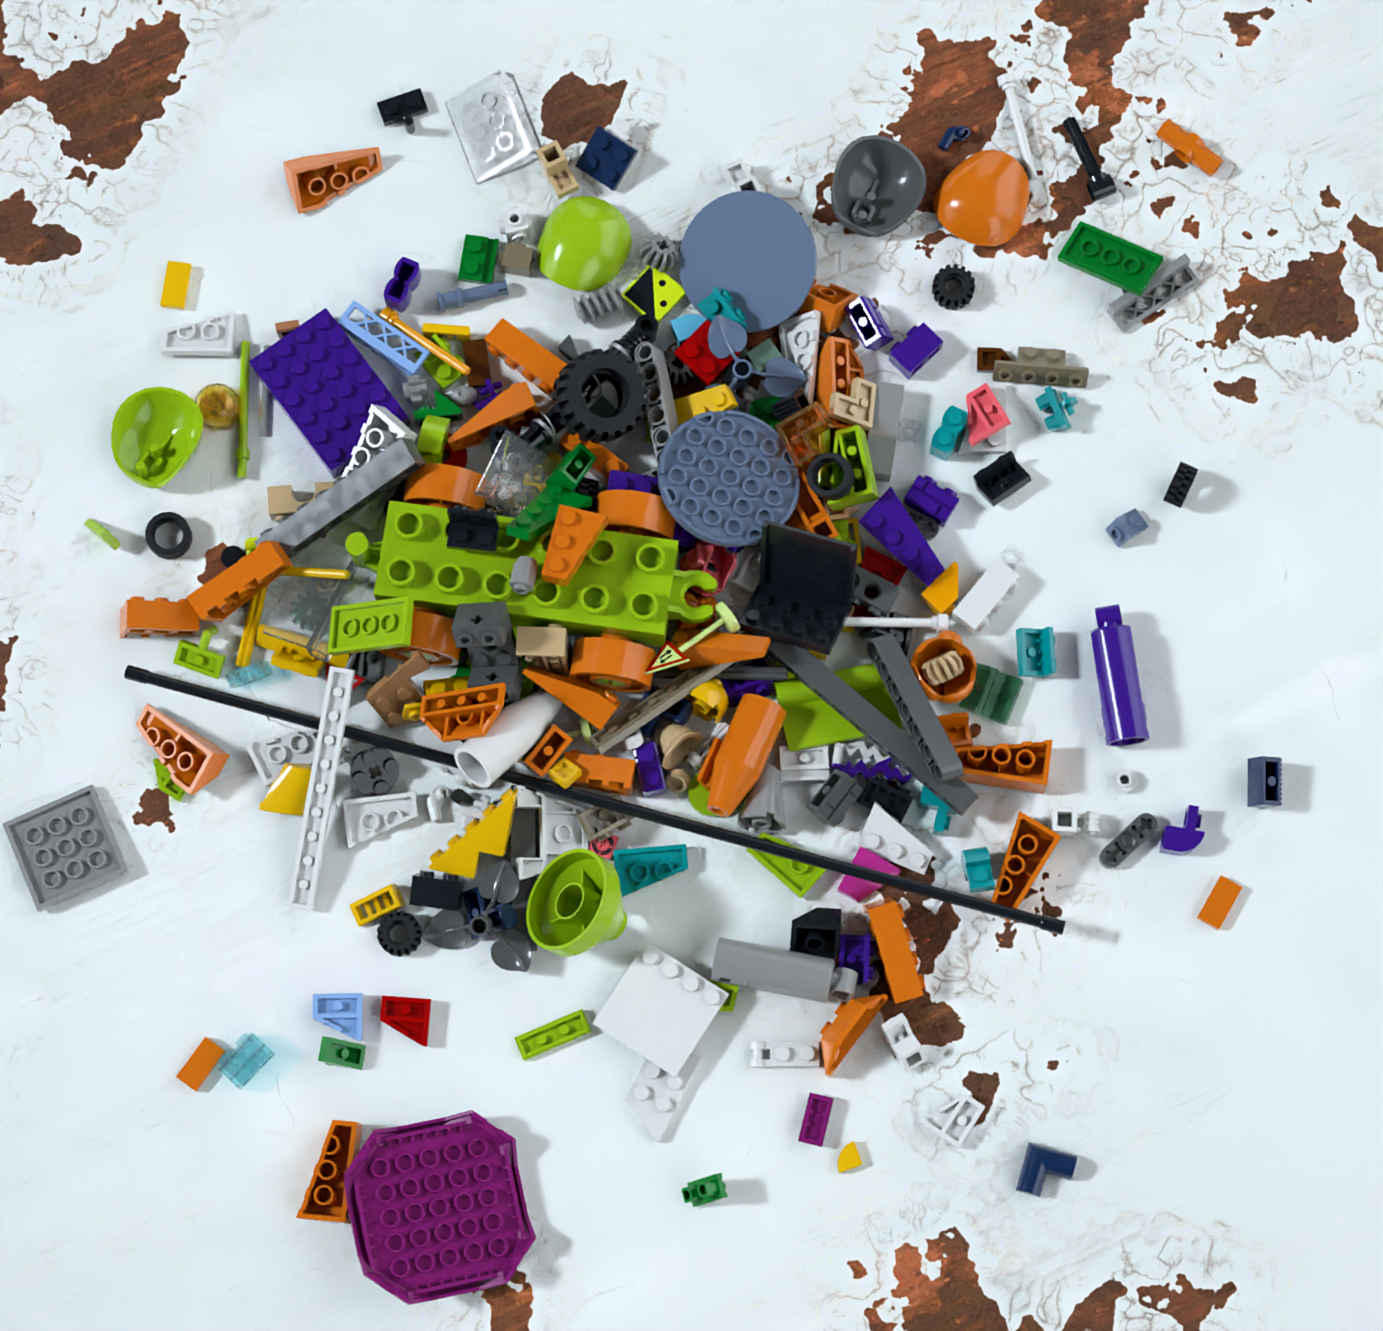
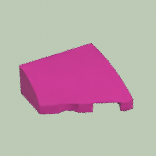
M861 846L851 863L898 876L901 871L896 866ZM845 875L837 892L859 903L883 885Z

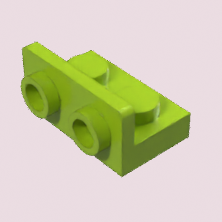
M434 333L431 336V341L454 356L449 350L451 346L443 336L439 338ZM419 351L414 353V357L417 360L422 355ZM431 352L422 364L423 368L442 390H446L464 376ZM458 354L454 356L455 358L464 363V361Z

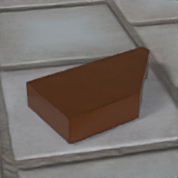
M977 347V372L993 373L995 360H1012L1002 348Z

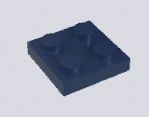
M598 126L575 167L611 190L616 191L639 150L603 127Z

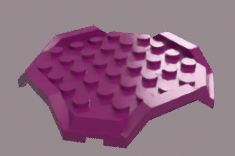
M473 1110L398 1127L374 1129L343 1175L346 1204L362 1274L407 1305L443 1299L507 1284L536 1239L528 1216L519 1174L516 1139L487 1122L485 1118Z

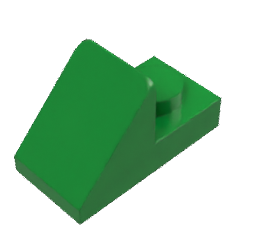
M436 390L434 391L437 408L424 406L420 407L418 411H413L417 427L422 426L427 415L451 419L450 422L463 420L461 408Z
M322 1036L318 1061L324 1062L326 1065L362 1070L366 1045Z

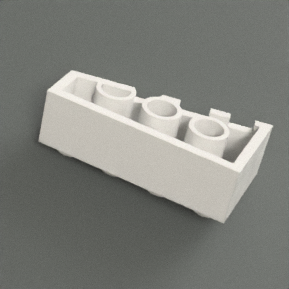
M372 404L369 410L370 416L367 423L363 424L360 431L362 435L357 446L353 448L351 453L353 455L349 466H346L342 477H347L351 474L355 466L367 463L371 460L370 457L374 453L381 450L384 451L389 447V443L392 440L402 437L412 439L414 442L418 435L387 408ZM366 505L365 507H363V508H362L361 510H359V511H363V512H364V511L366 510V508L368 507V505Z

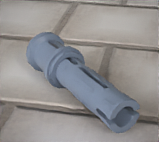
M506 280L465 290L457 287L455 291L440 293L439 291L436 292L440 312L442 313L445 309L458 306L464 308L466 303L509 295Z

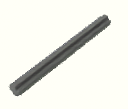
M677 665L653 672V678L675 679L688 669L680 670ZM730 665L714 676V678L729 680H787L788 669L786 666Z

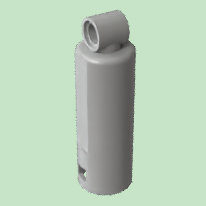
M722 937L719 938L711 974V981L823 1003L828 1001L830 995L841 1000L853 999L858 973L852 969L835 968L834 959Z

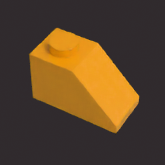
M955 561L920 595V600L936 616L937 614H948L949 616L957 607L955 604L958 600V564Z

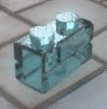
M253 1032L249 1035L244 1033L237 1040L236 1044L238 1046L232 1053L227 1051L218 1061L220 1063L217 1067L218 1070L240 1090L275 1055Z

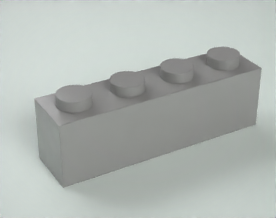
M876 381L872 428L869 429V433L865 434L875 480L890 482L905 385Z

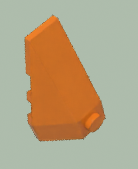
M379 147L303 156L283 162L286 182L299 214L324 207L329 200L337 195L340 197L355 184H361L383 170Z
M815 279L805 302L797 313L802 315L814 310L821 311L819 330L830 333L841 326L847 316L844 308L855 301L858 294L831 283L829 287L816 284L817 279Z
M703 630L679 631L674 634L671 643L679 648ZM712 631L685 650L683 654L690 661L677 666L680 670L761 658L765 656L771 640L769 637Z

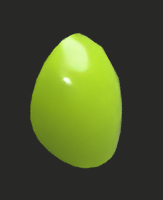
M591 196L569 198L552 211L543 226L536 254L539 270L550 280L569 289L586 292L601 288L611 282L626 265L632 247L630 227L624 215L605 200Z
M151 387L132 394L120 405L112 422L111 446L118 467L127 477L141 486L151 489L163 487L184 469L197 451L202 439L203 415L199 406L192 398L172 388Z

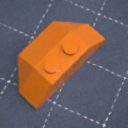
M829 336L817 360L815 394L816 412L820 416L829 417L830 395L832 393L838 392L850 397L852 379L857 377L864 379V368L856 352L852 349L849 339ZM830 417V428L841 430L853 426Z
M503 682L424 695L421 700L419 718L444 743L485 737L503 708L506 684Z
M886 994L853 998L847 1004L842 1002L834 1012L838 1016L833 1023L828 1021L820 1031L823 1035L820 1044L825 1076L830 1078L889 998Z

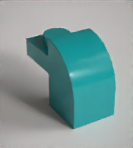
M924 785L922 786L918 807L937 811L932 834L942 836L943 830L948 831L951 816H947V813L953 815L957 813Z
M986 846L961 851L962 867L965 881H968L970 893L995 890L990 865L991 859Z

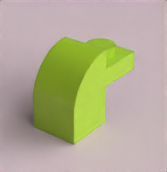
M432 415L426 416L421 427L417 449L425 463L442 464L443 451L449 436L451 419Z

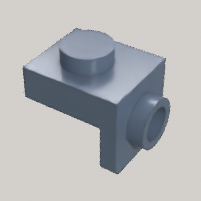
M1134 508L1117 517L1106 528V532L1117 547H1121L1131 538L1145 532L1149 526L1137 509Z

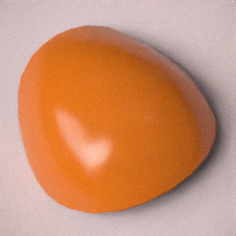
M998 150L977 152L960 163L941 182L933 199L934 213L939 222L949 232L964 241L979 246L1004 244L1016 235L1024 221L1029 200L1028 176L1022 165L1009 154Z

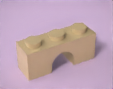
M334 481L315 483V494L307 502L313 501L315 495L320 491L328 490L334 486ZM291 485L267 487L269 516L271 520H275L277 523L283 517L293 515L297 512L296 509L300 505L307 503L294 499V490Z

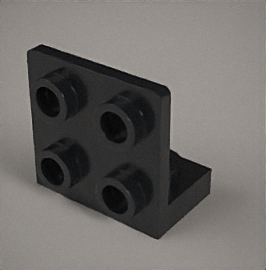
M455 505L454 508L447 509L450 521L447 539L448 549L496 554L500 528L497 513H493V510L487 508H479L478 511L469 510L468 507L462 505Z

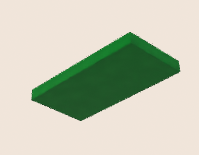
M1080 221L1059 253L1058 261L1141 297L1162 264L1163 256Z

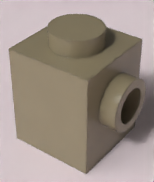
M520 242L506 243L505 250L500 251L498 264L502 266L503 273L530 277L535 257L534 248L526 247L525 244Z

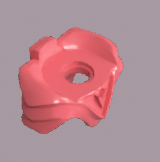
M699 539L695 543L694 549L687 550V553L681 558L680 570L685 572L688 570H700L709 573L716 579L717 590L713 593L706 592L700 587L689 588L697 594L711 597L724 590L728 578L737 565V555L727 553L724 546L714 545ZM709 562L715 566L716 572H711L707 569Z

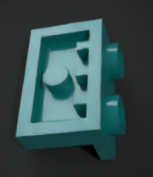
M715 287L712 289L713 293L697 304L711 323L716 315H721L736 321L744 329L748 326L744 321L746 319L745 314L739 307H734L731 302L733 298L725 288L722 290V288Z

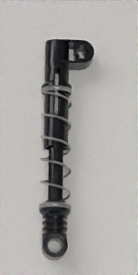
M650 314L639 316L635 324L626 332V335L624 334L622 338L614 340L609 344V349L615 350V355L620 353L626 355L628 363L634 362L635 349L638 344L645 341L653 343L656 340L658 330L657 319ZM648 327L651 329V331L644 332L641 330V328ZM591 375L584 380L581 392L586 407L591 401V397L598 398L601 396V384L604 382L611 383L610 381H606V378L599 375ZM599 387V395L591 396V394ZM557 401L545 413L541 412L542 416L539 419L534 418L529 424V429L520 438L505 426L499 425L492 428L488 439L491 453L513 472L518 473L546 445L554 443L556 435L563 428L569 427L567 424L562 426L559 422V419L562 417L560 413H555L553 406L557 405ZM511 444H513L506 452H504V446L508 448Z

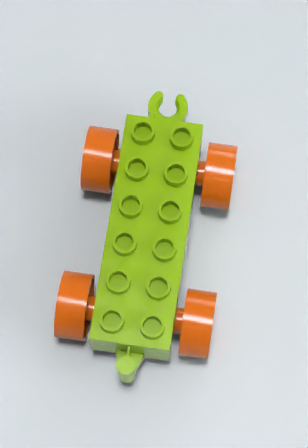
M426 463L406 478L403 501L389 500L383 541L369 544L364 533L354 532L347 537L345 547L351 555L354 564L357 567L367 568L377 574L374 588L376 600L405 596L414 598L410 646L378 650L387 657L404 662L411 658L413 651L419 649L428 660L429 666H454L459 664L461 647H456L451 629L454 621L451 618H455L458 604L506 601L513 627H548L549 624L562 625V628H566L570 635L584 636L583 638L576 639L574 643L570 679L601 688L605 691L644 693L651 690L653 673L646 675L644 672L656 656V652L653 649L644 645L656 647L664 645L669 619H680L682 622L703 623L713 617L712 606H689L684 599V595L691 587H700L706 592L713 593L717 590V581L709 573L700 570H688L686 572L677 570L679 545L678 540H673L676 520L666 508L662 496L634 490H606L598 494L595 513L607 515L608 524L597 538L592 549L589 550L583 559L581 566L567 587L542 581L541 573L554 525H550L548 531L536 538L525 541L506 535L507 526L515 518L498 516L500 528L496 554L447 548L450 525L447 509L454 508L455 505H462L468 507L469 510L478 511L479 508L485 507L488 479L477 472L462 467ZM520 556L535 559L537 561L536 566L538 567L533 591L527 592L525 595L515 593L513 588L509 586L514 562Z

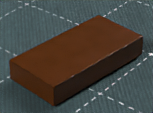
M478 339L462 342L465 364L471 368L470 373L467 375L468 386L473 388L486 386L484 380L487 378L492 383L486 341Z

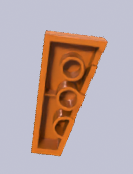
M265 540L259 543L254 551L243 556L238 562L192 592L186 598L201 620L222 622L292 567L293 563L278 542Z
M332 1120L320 1158L315 1165L314 1174L305 1192L304 1201L296 1218L350 1224L343 1175L359 1152L362 1133L361 1123Z

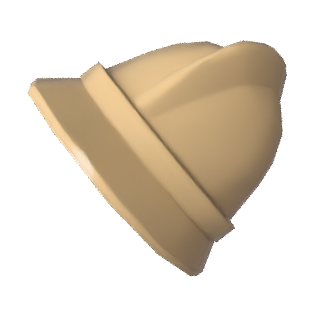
M667 722L661 724L654 734L656 745L664 757L661 766L666 770L678 767L688 758L687 755L691 751H695L699 747L704 736L678 723Z

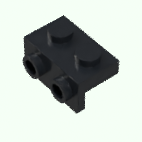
M1012 451L1001 455L996 461L979 470L973 476L977 491L993 507L1031 481L1030 475L1016 461Z
M876 774L875 778L870 776L857 803L872 810L876 801L901 824L914 798L910 796L911 791L898 785L897 789L888 785L889 780Z

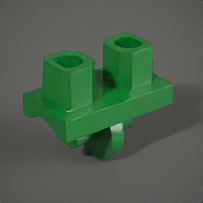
M722 1173L688 1182V1187L682 1188L684 1202H692L693 1207H697L728 1197L725 1191L726 1184L722 1182Z

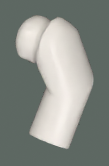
M445 786L436 787L427 799L431 822L443 819L440 807L449 796V790Z

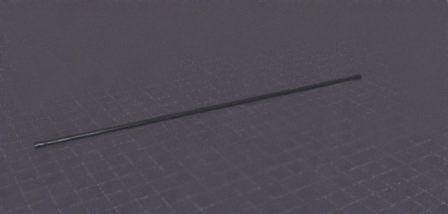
M128 665L125 670L124 678L128 680L155 685L319 730L321 718L160 675L132 665ZM345 726V738L458 768L453 754ZM507 770L498 778L501 781L522 785L534 790L1031 925L1055 934L1062 935L1066 921L1057 918L1037 915L570 786L564 789L555 782Z

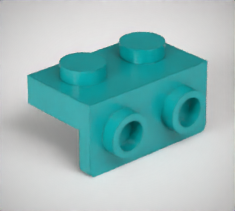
M1053 627L1016 629L1019 677L1045 678L1055 674L1057 661L1054 650L1055 636L1053 634Z

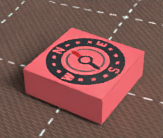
M612 835L600 842L596 838L591 841L588 850L610 861L619 837Z

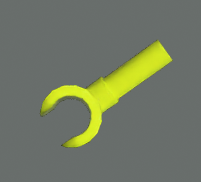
M257 537L246 539V555L256 549L254 541L258 539Z

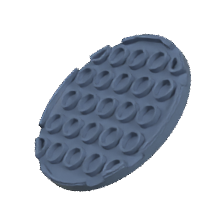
M760 191L732 192L707 204L691 221L680 247V278L684 291L694 308L705 317L697 304L713 293L712 289L715 287L722 288V290L725 288L733 298L731 302L734 307H739L746 316L744 320L748 325L745 328L746 333L769 330L780 325L790 316H793L805 302L816 276V245L811 230L801 217V214L782 199Z
M708 411L695 415L690 420L681 424L671 434L661 452L658 463L657 475L660 494L672 517L693 536L718 546L744 547L761 542L764 521L768 520L785 525L796 507L800 493L798 464L791 448H788L781 435L766 422L739 411Z

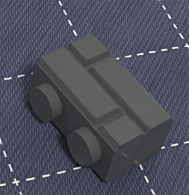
M835 769L807 805V808L821 822L835 828L836 825L843 822L848 809L858 802L863 788L847 773Z

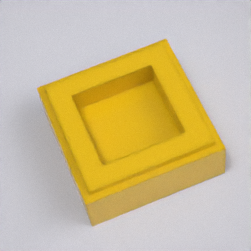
M563 757L547 771L550 779L564 789H567L582 775V769Z

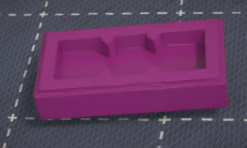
M809 1093L798 1138L799 1142L822 1147L834 1098Z

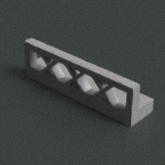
M1186 253L1156 272L1141 297L1127 292L1109 304L1107 313L1122 333H1125L1199 283V279L1188 266L1191 260ZM1182 271L1191 280L1185 285L1175 283L1176 275ZM1160 286L1171 287V293L1168 297L1156 296L1157 288ZM1142 298L1152 300V307L1148 310L1138 309L1139 300ZM1123 311L1133 312V320L1126 325L1118 316Z

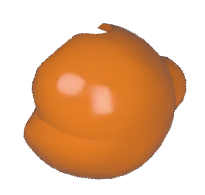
M951 630L942 631L937 637L925 640L915 650L910 666L929 701L953 704L962 701L971 693L975 683L977 663L972 652L963 645L962 638L958 633ZM948 651H956L963 662V672L944 683L934 686L929 685L923 675V664Z

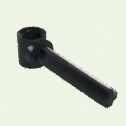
M1068 117L1063 121V126L1089 177L1086 185L1090 197L1096 202L1117 192L1111 175L1101 172L1075 117Z

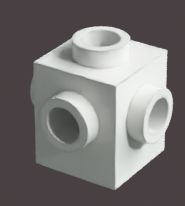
M511 206L500 212L501 220L497 221L501 235H506L508 243L530 238L529 228L533 227L530 214H525L523 206Z

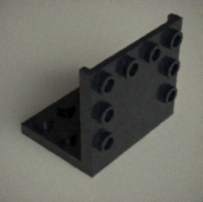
M765 520L762 525L759 583L738 622L740 625L739 630L830 655L853 608L858 545Z

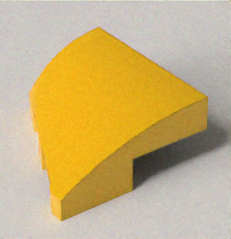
M285 763L280 770L279 777L270 786V791L265 799L259 803V810L303 816L311 775L310 764Z

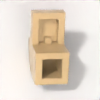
M557 140L536 150L541 169L558 199L580 190L568 166L567 158Z

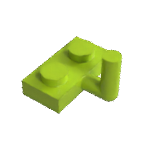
M212 625L203 631L199 645L181 639L173 663L215 679L220 678L227 655L208 649L211 638L219 631L218 627Z

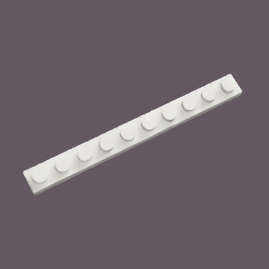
M333 666L329 668L287 907L313 911L355 670Z

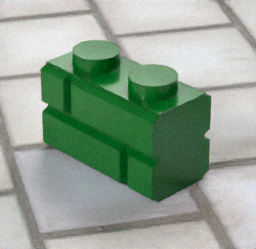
M578 443L565 454L545 481L546 485H559L563 489L572 491L596 461V456L583 444Z

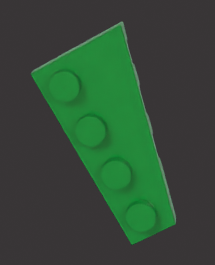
M549 484L507 526L506 535L530 541L548 531L550 525H554L560 504L577 509L582 507L587 509L592 506V497L563 489L559 485Z

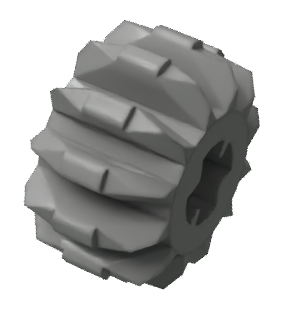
M660 232L656 235L650 233L640 246L639 258L644 260L643 265H649L651 270L655 268L660 273L663 270L669 271L679 259L680 247L675 245L676 240H670L668 235L664 237Z

